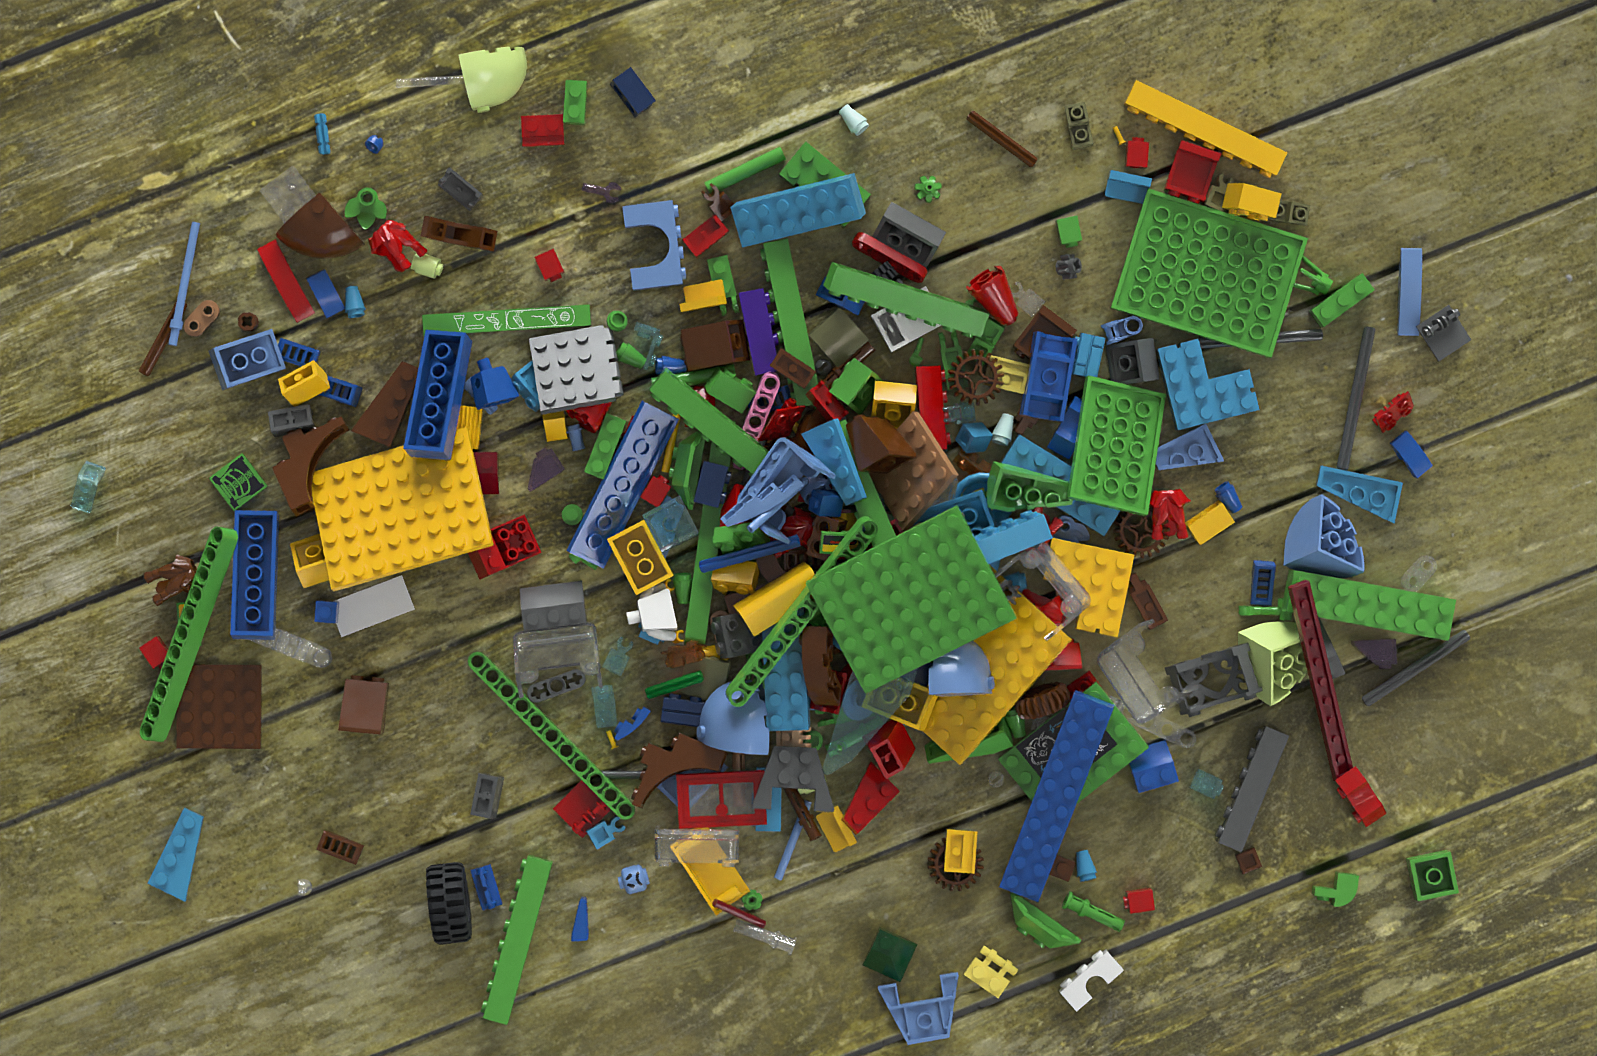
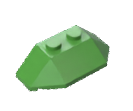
M699 430L681 441L678 447H674L672 459L676 460L675 468L670 467L668 480H672L671 485L687 508L693 510L705 446V439L700 436L701 432Z
M1010 892L1014 922L1018 926L1016 930L1025 936L1028 933L1035 938L1033 942L1042 948L1045 945L1048 948H1056L1081 942L1078 936L1022 896Z

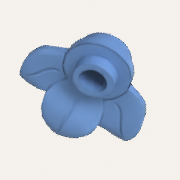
M1068 515L1058 517L1063 523H1068L1069 526L1067 529H1058L1053 538L1076 543L1090 539L1089 532L1082 523H1076Z

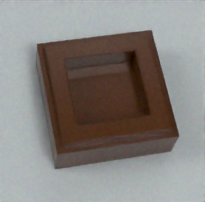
M1255 847L1235 854L1243 875L1262 867Z

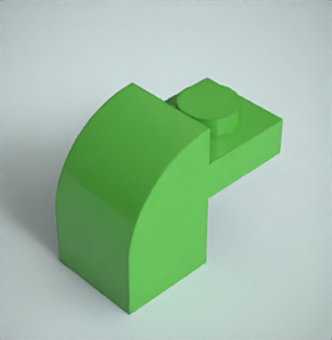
M1335 872L1334 888L1313 886L1312 894L1317 896V900L1329 901V898H1332L1331 905L1334 907L1344 906L1351 902L1357 893L1359 875Z

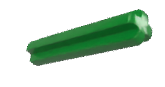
M696 671L650 686L645 689V693L648 699H652L701 683L704 680V676L701 671Z

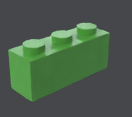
M1361 273L1309 310V313L1320 328H1323L1375 289L1364 274Z
M608 413L606 414L586 465L585 473L604 480L626 426V420Z

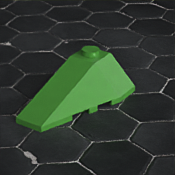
M995 461L992 463L987 481L988 508L1012 512L1019 509L1030 510L1036 507L1072 505L1073 499L1067 498L1068 481Z
M1004 717L969 757L994 754L1013 747L1011 731ZM933 740L924 745L929 764L953 760Z

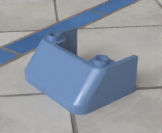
M779 438L739 494L737 503L751 490L758 496L772 482L777 487H780L793 474L799 480L803 475L811 479L817 477L819 473L832 479L836 475L818 458L786 438ZM780 508L759 528L766 535L788 545L791 542L780 531L786 521V514ZM758 516L751 518V520L754 521Z

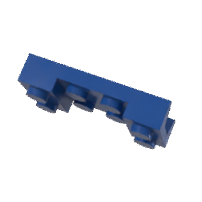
M1038 331L1033 332L1030 350L1032 354L1026 390L1022 397L1020 415L1064 422L1078 339L1054 336Z

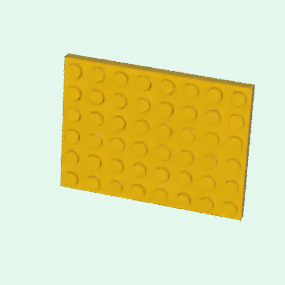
M467 427L456 430L451 460L410 457L403 449V445L314 471L312 497L332 591H338L494 545L469 429Z
M990 565L999 584L1003 582L1007 585L1008 581ZM1008 590L1004 591V594L1011 596L1012 592ZM1018 590L1017 592L1021 597L1015 599L1016 605L1009 602L1017 619L973 640L981 647L988 659L991 676L994 677L995 682L992 694L938 696L926 728L923 731L959 765L969 757L1072 640Z

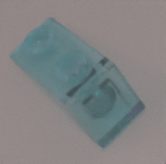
M636 322L634 331L638 332L637 336L649 339L650 336L653 337L644 365V369L648 370L649 366H654L657 355L653 353L656 346L660 347L663 335L660 334V329Z
M88 461L85 462L78 473L71 502L72 508L91 513L97 487L105 474L106 467Z
M613 684L591 687L597 728L617 726Z

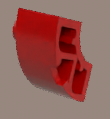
M1356 766L1335 780L1338 785L1336 791L1342 799H1347L1354 810L1351 814L1358 823L1362 821L1365 827H1368L1387 814L1384 806Z

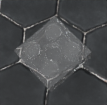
M294 165L260 190L284 223L316 196Z

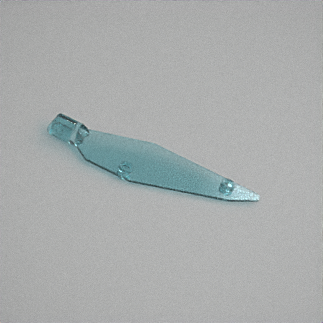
M918 668L866 694L854 672H852L822 768L824 774L829 775L853 760L910 696ZM837 745L842 747V751L838 750Z

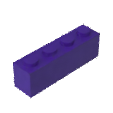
M763 288L739 293L755 376L763 375L767 372H778L770 366L777 355L775 346H778L779 343L777 333L772 334L771 325H775L773 313H768L767 305L771 304L769 293H764Z

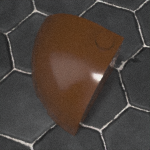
M320 192L289 218L275 235L293 251L317 259L342 257L353 253L365 245L339 212Z

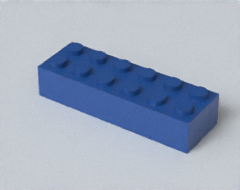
M437 330L425 331L403 448L410 457L451 460L472 347V340L466 333Z
M235 510L234 530L237 531L238 541L233 552L230 635L232 639L275 640L279 514L277 511Z

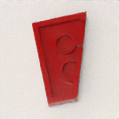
M872 762L868 763L858 788L842 817V821L855 835L900 792L889 779H885L882 772Z

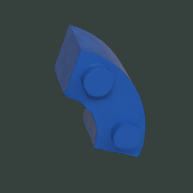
M1077 396L1073 398L1065 412L1064 422L1059 424L1047 448L1067 459H1070L1073 454L1082 403V399Z

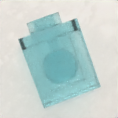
M1197 769L1189 788L1214 799L1215 796H1220L1224 785L1221 784L1223 780Z

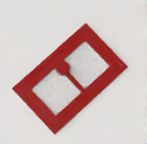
M764 770L676 774L679 829L767 825L766 809H752V803L764 775Z

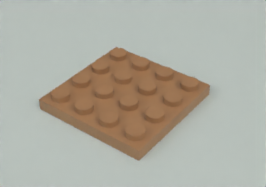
M915 411L906 418L897 431L914 450L917 457L887 474L869 472L874 486L904 531L909 530L958 476L955 468L919 412Z

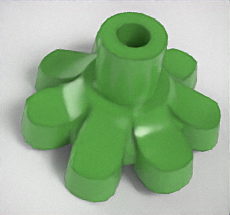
M921 176V184L916 183L914 186L915 190L920 191L916 195L917 198L921 200L925 197V201L931 203L932 197L935 199L940 197V193L937 190L942 188V184L939 182L935 183L936 178L934 176H930L929 179Z

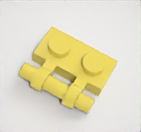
M983 946L980 953L986 957L983 961L975 957L964 972V975L999 998L1010 982L1004 975L1008 972L1014 976L1018 969L1012 965L1013 963L1010 960H1004L997 955V951L994 949L990 950ZM991 961L1001 967L998 972L988 966Z

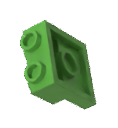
M743 523L729 527H715L712 544L714 548H720L723 555L770 542V538L760 528L756 529L753 533L749 532L747 526L750 523Z

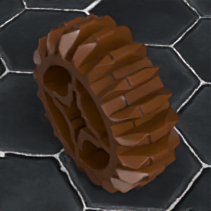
M972 349V356H969L967 351H964L965 359L958 355L956 359L960 363H951V366L956 369L955 371L948 370L949 374H954V378H948L947 381H954L955 385L950 386V390L955 388L958 390L954 393V397H957L959 394L963 395L960 402H964L966 398H969L968 405H972L974 399L976 400V406H980V399H983V402L987 404L988 395L994 400L995 396L992 392L1000 393L1001 390L996 388V385L1004 384V382L998 381V377H1004V373L997 374V370H1000L1002 365L994 366L998 359L995 358L990 361L991 353L983 357L984 350H980L979 356H977L975 349ZM976 360L973 371H960L966 362ZM982 362L989 366L993 378L987 377L982 373ZM978 367L979 376L981 375V378L986 380H978L974 385L970 377L965 375H974ZM958 377L969 381V393L962 389ZM980 383L992 384L984 394L975 395Z
M1150 505L1148 515L1142 516L1139 523L1126 522L1129 517L1134 515L1129 512H1125L1126 515L1119 513L1118 517L1122 521H1114V524L1120 526V528L1113 529L1114 533H1120L1114 539L1115 541L1122 539L1123 542L1118 547L1122 548L1126 545L1127 548L1124 553H1129L1131 549L1133 550L1132 554L1134 557H1136L1137 552H1140V558H1144V552L1147 551L1148 556L1152 557V549L1156 553L1160 552L1157 547L1158 544L1161 547H1165L1166 544L1161 540H1157L1149 546L1140 547L1142 539L1152 535V528L1148 526L1149 515L1152 516ZM1168 519L1162 524V533L1170 531V527H1163L1164 524L1169 522ZM1143 520H1145V530L1148 531L1146 534L1143 533L1140 540H1138L1139 531L1136 530V527H1140ZM1124 528L1129 529V531L1135 534L1134 545L1126 538ZM1163 534V539L1168 540L1169 536Z
M1062 682L1044 683L1027 690L1014 707L1021 719L1034 720L1035 718H1041L1061 711L1062 708H1065L1070 703V693L1066 684Z
M943 837L942 842L944 845L941 846L936 842L935 846L938 850H930L935 855V857H928L927 859L930 862H934V864L927 866L928 869H935V871L930 873V876L935 877L938 875L935 883L938 884L941 880L944 881L941 886L943 889L946 888L947 884H950V891L954 890V885H957L958 891H962L961 884H964L966 889H969L970 886L967 882L970 880L973 884H976L973 876L981 877V874L976 870L984 869L983 865L978 864V862L984 861V858L976 857L975 874L969 873L961 879V873L953 872L955 880L946 878L939 870L944 868V861L938 862L946 846V839ZM980 849L976 850V855L981 853Z

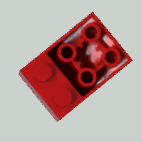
M524 514L490 529L494 545L469 552L468 555L479 580L542 552Z

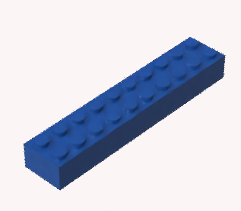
M1075 690L1001 880L1000 888L1039 902L1114 709L1113 704Z

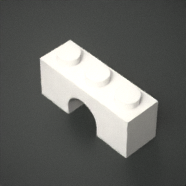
M1099 950L1092 956L1093 961L1088 965L1083 964L1076 970L1077 975L1072 979L1067 978L1060 984L1061 989L1059 992L1076 1012L1092 999L1086 990V982L1089 978L1100 976L1109 984L1124 971L1107 950L1103 952Z

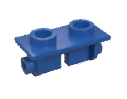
M491 864L471 870L482 910L502 905Z

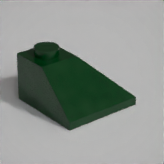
M879 927L862 965L901 982L917 944Z

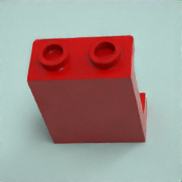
M1181 140L1164 190L1168 191V195L1179 198L1182 195L1188 197L1187 201L1197 204L1200 202L1204 203L1221 153Z

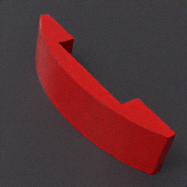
M275 239L258 248L257 250L295 321L299 323L315 314L277 240Z

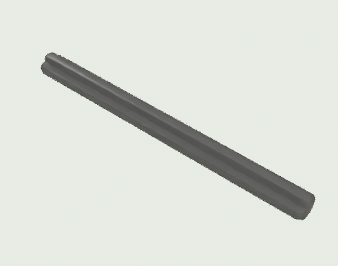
M1366 326L1363 329L1337 462V468L1341 470H1348L1375 335V328Z

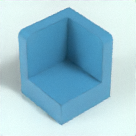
M982 422L965 423L962 425L955 440L966 453L984 452L993 435Z

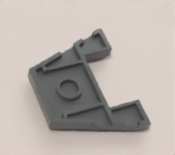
M774 746L752 803V809L771 810L772 788L815 790L814 812H834V806L817 749Z

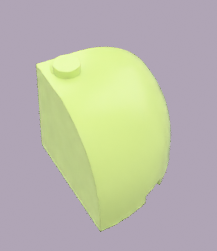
M510 47L496 48L494 53H489L488 50H480L459 54L462 74L473 111L477 110L478 113L490 111L489 107L508 101L518 92L524 82L527 70L526 54L523 47H514L515 50L512 51Z
M1267 622L1238 632V645L1249 643L1251 651H1248V655L1258 686L1262 687L1263 690L1256 693V696L1270 706L1280 702L1291 693L1290 689L1296 682L1300 683L1307 673L1296 622Z

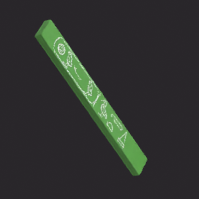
M590 304L422 315L423 336H425L426 330L482 333L591 326Z

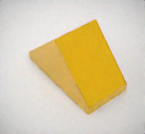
M564 411L543 414L547 442L568 439Z

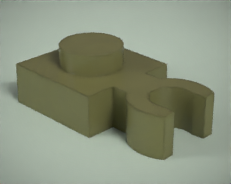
M1220 173L1216 177L1217 186H1210L1203 205L1224 212L1225 209L1222 208L1227 184L1233 183L1234 178H1228L1225 184L1222 180L1224 174Z

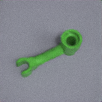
M1278 598L1277 607L1239 606L1240 615H1279V620H1292V612L1281 611L1283 598Z

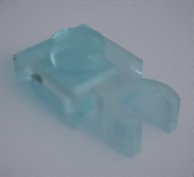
M968 402L954 403L953 406L943 407V411L949 412V418L944 419V422L955 421V424L976 423L974 402H972V405H968Z
M623 637L617 640V650L610 649L602 668L620 677L630 659L625 653L633 647L632 641L628 647H623L621 645Z

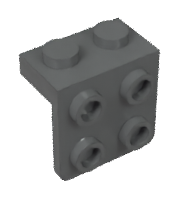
M738 613L712 618L711 629L716 636L717 643L715 644L717 654L720 655V659L754 653L763 642L762 632L754 637Z

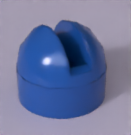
M372 135L366 140L365 146L370 152L377 154L383 147V139L381 137L378 139V135Z

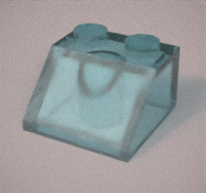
M680 495L642 515L661 552L681 545L700 535Z

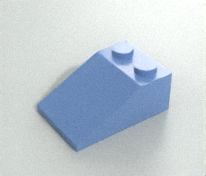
M272 329L209 350L222 390L286 369Z

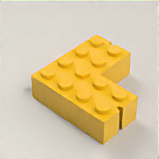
M1052 538L1047 552V557H1052V560L1045 562L1042 580L1083 588L1075 624L1076 630L1095 633V630L1099 629L1097 634L1118 637L1134 555Z

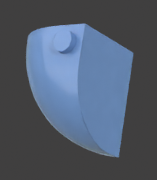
M1321 494L1312 498L1294 517L1285 540L1283 565L1297 571L1340 579L1364 573L1362 547H1358L1354 536L1357 533L1350 520H1345L1339 512L1341 508L1328 497Z
M974 641L933 660V666L929 668V695L949 697L992 694V689L995 687L988 659L981 647Z
M732 681L717 688L709 696L702 709L700 724L696 732L698 741L724 751L768 755L769 728H766L764 716H767V709L764 700L759 698L758 693H760V689L757 688L743 706L735 707L725 695L726 689ZM741 691L734 692L732 699H738L741 696Z

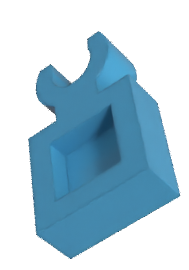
M618 816L612 817L609 824L602 820L586 830L596 849L614 840L615 838L612 833L625 830L626 827L624 825L618 828L615 827V822L620 819Z

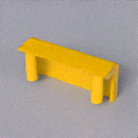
M802 562L737 602L733 607L755 637L779 622L806 587V581L812 579L815 573L807 563Z
M709 827L693 828L670 844L677 858L716 916L722 910L712 906L714 899L731 905L750 892V889Z

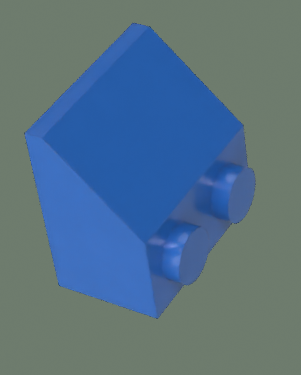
M1166 740L1149 744L1147 750L1129 763L1134 785L1138 793L1179 782Z

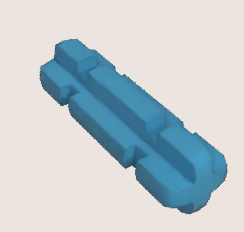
M324 113L316 114L314 119L317 124L315 127L317 143H319L318 151L320 155L330 154V145H328V128L325 125L327 122L326 115Z

